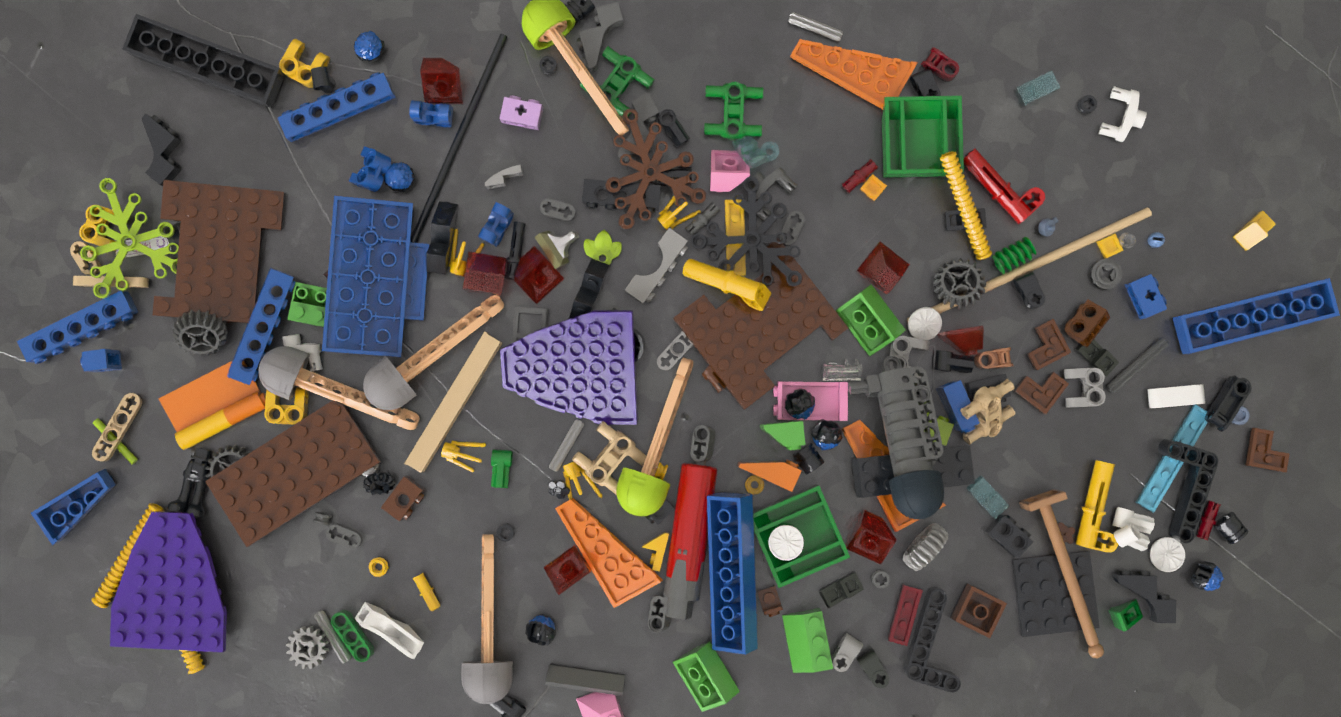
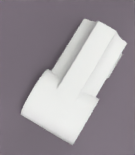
M1120 507L1116 509L1112 526L1123 528L1133 523L1140 532L1147 534L1152 532L1155 525L1154 518L1136 514L1134 511Z
M1133 523L1114 532L1115 540L1121 547L1129 545L1140 551L1148 549V544L1150 543L1148 536L1140 533Z

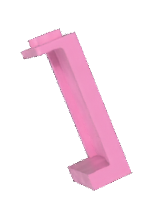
M778 381L777 385L773 387V396L777 397V405H773V416H777V420H804L803 418L796 419L792 417L784 407L787 394L793 393L797 389H805L815 397L814 411L805 420L848 421V382Z

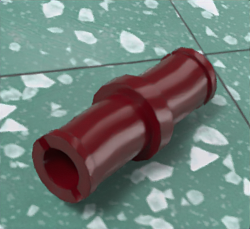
M870 159L859 170L856 169L853 172L854 174L841 184L842 187L850 193L861 182L864 183L866 178L878 169V166Z
M1208 501L1204 516H1201L1200 520L1202 522L1196 537L1209 540L1213 524L1216 525L1217 521L1215 519L1221 504Z

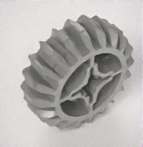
M937 523L930 524L908 546L903 555V561L915 571L926 567L946 544L948 533Z

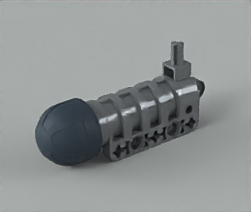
M888 356L882 363V373L866 376L862 382L848 383V391L850 395L866 393L867 398L878 397L894 478L889 481L894 505L906 517L925 519L934 515L944 500L941 473L933 469L936 460L943 454V445L928 376L922 367L902 368L901 362L897 357ZM893 361L896 364V369L890 370L886 366V362ZM915 373H917L918 376H921L919 380L917 379V377H913ZM922 391L926 393V399H923ZM930 428L934 431L933 437H931Z

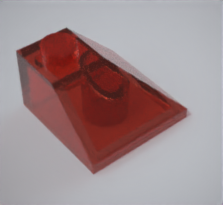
M423 58L420 72L425 103H463L459 68L443 58Z
M879 241L857 269V272L883 293L888 294L901 279L910 264Z
M533 246L520 258L514 281L537 304L564 277Z
M983 325L937 334L939 339L959 353L966 352V356L978 354L977 350L983 349Z
M864 510L856 523L846 548L881 565L897 539L882 517Z

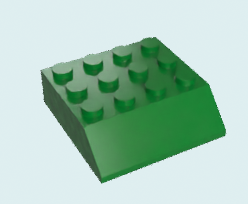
M962 96L884 98L882 114L883 178L946 176L947 172H944L945 167L942 166L943 161H940V157L951 151L957 153L958 163L961 164L960 168L963 170L962 173H964Z
M817 484L753 513L754 532L778 588L850 558L822 490ZM781 525H791L797 528L804 539L802 552L792 560L778 559L769 548L770 534Z

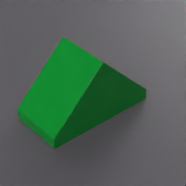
M1137 599L1108 609L1115 628L1122 631L1129 630L1143 618Z

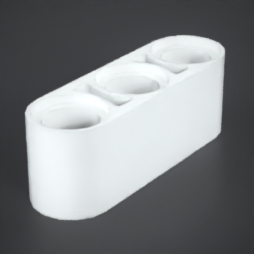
M1204 384L1147 389L1149 408L1205 404Z

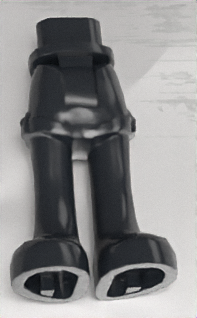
M196 447L194 455H191L193 459H190L186 469L183 471L184 479L181 493L177 500L169 502L167 509L193 513L197 517L204 516L202 501L206 485L205 481L209 479V477H206V474H209V470L205 468L210 466V463L207 461L210 457V450ZM195 481V482H196L195 491H194V495H193V498H192V502H191V504L189 505V499H190L191 489H192L193 482Z

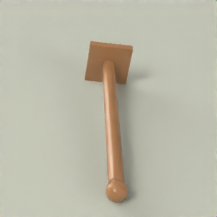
M1052 489L1021 500L1019 502L1021 509L1027 511L1040 509L1085 639L1089 645L1088 653L1093 658L1102 657L1104 648L1099 644L1095 628L1051 504L1068 499L1066 492Z

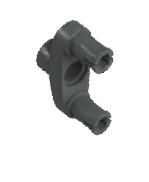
M781 167L767 177L759 171L753 176L760 183V187L756 191V202L760 199V195L766 192L774 183L778 182L789 194L798 185L786 175L787 172ZM755 182L749 183V186L752 188L756 185ZM763 206L757 215L762 221H765L771 215V211Z

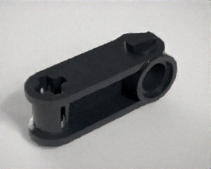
M1235 375L1229 376L1206 413L1205 421L1214 424L1220 432L1226 430L1252 390L1249 380L1238 378Z

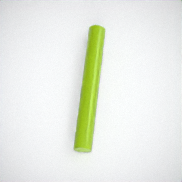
M99 418L93 421L94 426L103 433L106 425ZM111 431L108 433L107 438L109 441L117 439ZM120 442L117 450L132 465L135 464L138 459Z

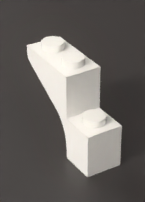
M367 602L363 604L355 617L361 627L378 634L409 658L415 659L424 644L422 639L409 625L390 618L383 609Z

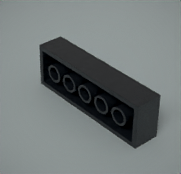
M970 445L943 448L942 456L933 465V469L941 473L943 487L975 484ZM890 455L852 459L857 498L891 494L889 481L894 478Z

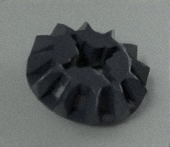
M384 472L370 474L363 481V488H365L367 493L371 492L372 495L388 494L389 490H393L395 485L393 476Z

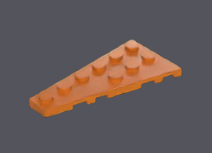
M799 39L790 55V58L882 110L884 98L899 97L918 63L903 61L898 58L883 57L878 54L853 49H842V47L827 46L822 43Z
M861 420L842 428L856 458L889 455L888 447ZM891 494L876 496L895 532L920 520L906 517L898 511ZM942 503V505H941V507H940L939 509H941L942 507H944V506H946V505H945L944 503Z
M574 498L555 508L614 608L663 581L661 577Z

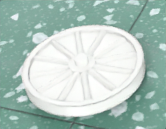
M930 307L917 309L912 313L908 321L910 334L914 338L923 340L933 339L942 327L940 314Z
M781 525L772 531L768 544L770 551L775 557L781 560H792L802 552L804 539L797 528L791 525Z
M1163 537L1156 540L1151 546L1150 560L1158 570L1173 572L1183 565L1185 550L1182 544L1174 538Z

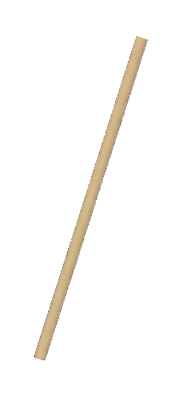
M1148 207L1021 265L1012 271H1008L1004 275L993 278L986 282V287H984L985 293L1029 271L1038 269L1152 216V212ZM941 302L931 307L939 314L951 309L950 302L945 305Z

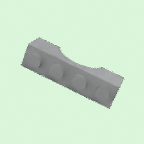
M668 228L658 242L663 255L662 264L659 269L647 276L635 275L626 287L625 292L643 305L645 302L650 303L655 296V293H653L657 286L661 287L665 282L666 278L664 276L667 271L672 272L677 265L675 261L679 255L683 256L689 248L686 246L688 241Z

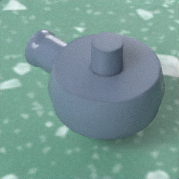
M1054 217L1052 220L1049 218L1041 220L1038 226L1039 233L1043 236H1051L1055 230V224L1058 223V219Z

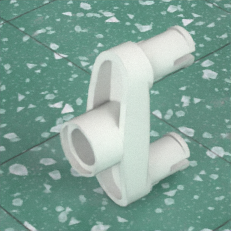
M1113 86L1110 98L1124 101L1127 104L1124 117L1119 127L1102 122L1098 134L1113 137L1116 141L1123 142L1132 126L1142 128L1147 112L1138 110L1139 91L1132 89L1129 91Z
M300 334L282 337L284 346L293 347L310 354V371L323 369L320 359V344L301 343Z

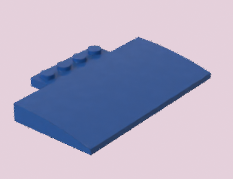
M334 196L322 351L401 357L404 319L424 320L427 282L426 253L429 244L410 242L413 203Z

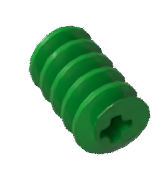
M1024 237L1021 241H1016L1015 245L1010 244L1008 248H1002L1001 252L996 251L992 255V259L997 269L1004 275V268L1012 271V264L1018 268V261L1022 264L1026 263L1025 257L1030 261L1033 260L1032 254L1036 255V250L1030 239Z

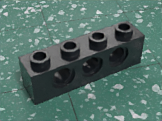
M584 179L582 203L587 208L596 209L598 206H605L607 210H617L614 204L617 194L623 192L627 196L636 193L640 183L623 185L618 192L612 193L606 189L605 180ZM612 181L611 187L616 188L618 185L617 182ZM648 184L644 193L646 208L651 213L659 211L661 185ZM600 191H606L608 196L606 199L601 200L597 197V194ZM617 201V205L622 207L624 201ZM630 204L626 205L624 211H628Z

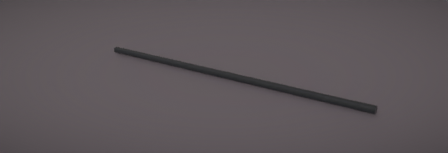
M500 34L422 210L410 238L412 243H417L483 94L507 39V36L504 34Z

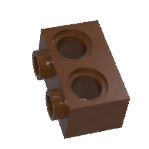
M1088 299L1079 306L1074 318L1067 322L1065 331L1068 337L1088 347L1108 322L1110 315L1106 309ZM1096 313L1093 317H1088L1089 314ZM1079 328H1084L1083 331L1076 332Z

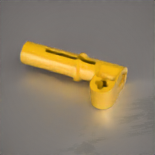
M688 259L684 264L683 275L685 277L721 289L725 294L732 293L738 295L747 305L756 310L763 311L771 296V292L765 284L737 275L733 270L725 271L694 259Z
M1095 460L1085 506L1081 508L1083 514L1076 545L1103 552H1113L1118 547L1114 534L1100 530L1102 517L1106 515L1104 508L1115 464ZM1099 537L1103 540L1108 539L1109 542L1104 544L1100 541H1097V538Z

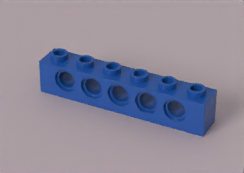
M384 72L374 73L367 80L355 81L352 83L353 86L339 88L332 95L320 96L317 98V101L311 104L307 102L300 105V108L297 110L283 112L282 116L278 117V121L286 139L290 142L296 141L396 98ZM375 87V92L372 95H368V89ZM357 94L358 99L355 102H350V97ZM340 102V107L337 110H333V104ZM319 109H322V115L320 117H315V112ZM305 117V122L302 125H298V119Z
M270 267L227 373L228 378L248 385L251 384V381H256L259 370L256 369L266 354L264 352L266 345L270 346L274 336L271 334L273 327L277 328L281 319L278 316L281 309H285L288 302L286 295L288 291L292 292L295 281H293L294 277L292 275ZM274 286H280L282 293L274 296L271 294V289ZM265 305H274V312L271 314L265 313ZM259 322H265L268 328L265 331H259L256 326ZM252 340H258L261 345L258 349H252L249 347V343ZM251 358L253 360L252 366H243V359Z
M121 290L18 340L17 343L26 362L39 364L46 361V357L50 355L55 356L63 353L64 348L68 346L74 347L81 344V340L85 338L96 337L99 335L98 332L103 329L109 330L114 328L117 322H125L132 319L133 315L138 313V310L130 293ZM113 307L116 308V314L114 316L111 315V309ZM98 315L99 322L95 325L94 317ZM78 324L82 327L79 333L76 330ZM63 332L64 339L60 341L59 335ZM46 341L47 346L43 350L42 343Z

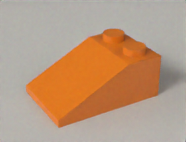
M786 460L785 463L782 461L738 462L737 464L739 468L791 492L802 470L798 469V464Z

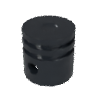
M570 0L567 2V5L565 4L577 23H580V19L583 20L584 17L595 9L591 0Z
M809 443L793 455L794 458L796 457L795 460L799 461L798 464L806 475L825 462L818 451H814L815 447H812V443Z
M1234 512L1223 515L1214 525L1224 539L1227 540L1228 544L1240 541L1249 532Z

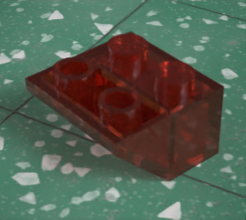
M468 251L462 289L500 296L504 282L506 258Z

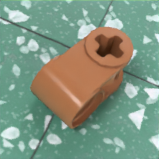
M1011 347L980 352L975 355L974 364L979 369L1013 366L1009 352ZM983 355L988 358L986 366L981 362Z

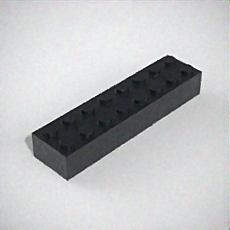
M138 14L134 17L122 50L134 57L269 108L273 107L285 74L279 67Z

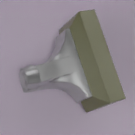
M549 230L535 236V239L555 269L569 263V246L579 238V234L574 230H571L564 236L557 235L554 232L551 233Z

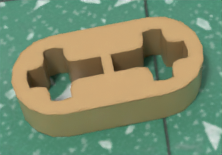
M81 241L74 242L70 247L71 255L84 274L90 275V270L87 269L89 267L87 261L83 260L80 254L77 253L79 251L78 247L88 246V244ZM88 251L87 256L92 257L93 251ZM98 259L89 262L94 264L92 267H101ZM95 269L94 275L98 274L100 270Z

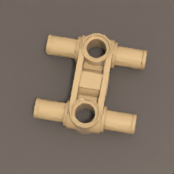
M1008 379L996 387H981L975 393L973 401L964 408H961L960 411L963 417L969 419L976 414L980 422L975 425L976 429L963 434V439L967 444L970 445L981 437L996 436L1001 431L1003 422L1015 415V411L1012 407L1010 408V405L1001 410L1002 397L1014 390L1013 383L1009 382Z
M602 421L596 430L607 438L609 443L593 461L579 451L574 455L572 461L584 469L585 475L591 478L593 482L599 486L607 487L616 494L618 481L611 477L614 470L626 456L643 465L647 455L635 447V442L621 431H615ZM620 439L627 440V444L623 448L617 446ZM596 469H601L603 474L600 477H594L593 472Z

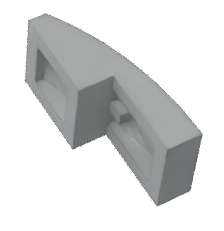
M521 165L512 166L496 173L485 182V187L493 189L506 186V178L523 175Z

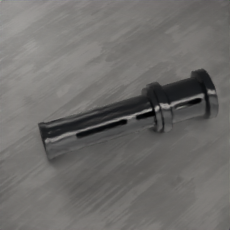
M515 221L513 223L510 255L506 259L507 270L504 278L520 281V267L523 264L521 252L526 223Z

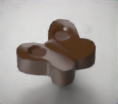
M1058 522L1057 524L1064 543L1072 544L1074 541L1072 535L1075 529Z

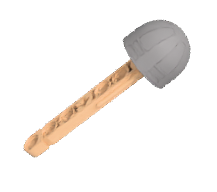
M493 295L487 298L480 306L474 308L397 368L394 367L386 356L380 359L379 362L375 363L368 370L364 378L363 389L368 401L379 409L394 410L416 397V393L407 382L486 323L490 317H494L504 308V302L500 296Z
M289 346L277 347L267 352L260 362L259 378L261 383L269 392L282 398L291 400L296 388L300 387L389 423H397V426L408 430L416 429L419 423V415L405 408L394 410L373 408L370 406L371 403L366 398L364 392L306 370L310 354ZM314 383H320L323 386H317ZM333 390H338L341 394L335 393ZM388 411L393 412L396 415H391L388 413Z
M493 534L482 535L481 661L462 662L461 671L462 686L465 693L472 700L481 704H492L501 700L509 692L513 680V661H493Z

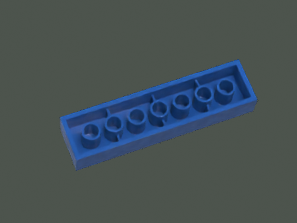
M1330 278L1172 318L1182 354H1190L1340 316Z
M718 492L707 496L712 650L746 655L758 649L753 495Z

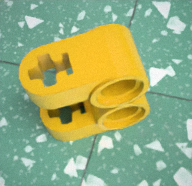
M293 39L280 60L279 68L287 77L301 83L305 87L313 88L312 77L309 80H304V76L307 73H311L310 70L312 68L327 67L330 57L319 52L311 66L299 61L304 51L305 43ZM290 64H295L294 69L292 71H288V66Z
M93 205L88 207L86 210V223L79 230L82 240L98 246L116 242L105 238L106 235L103 236L97 233L96 227L99 224L108 225L110 222L103 218L97 220L95 216L90 214V208ZM101 206L104 211L114 215L112 209ZM99 208L93 210L95 215L100 211ZM102 226L100 232L104 233L106 227ZM94 229L95 235L91 238L90 232Z
M297 387L294 405H279L280 396L266 390L264 413L266 420L273 424L295 425L308 416L309 391ZM276 409L280 411L278 419L273 417V412ZM295 410H298L300 414L297 420L292 418V413Z

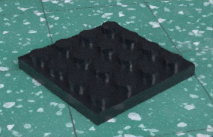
M1090 551L1070 552L1068 555L1095 629L1100 628ZM1056 554L1012 559L1021 636L1028 637L1082 630Z

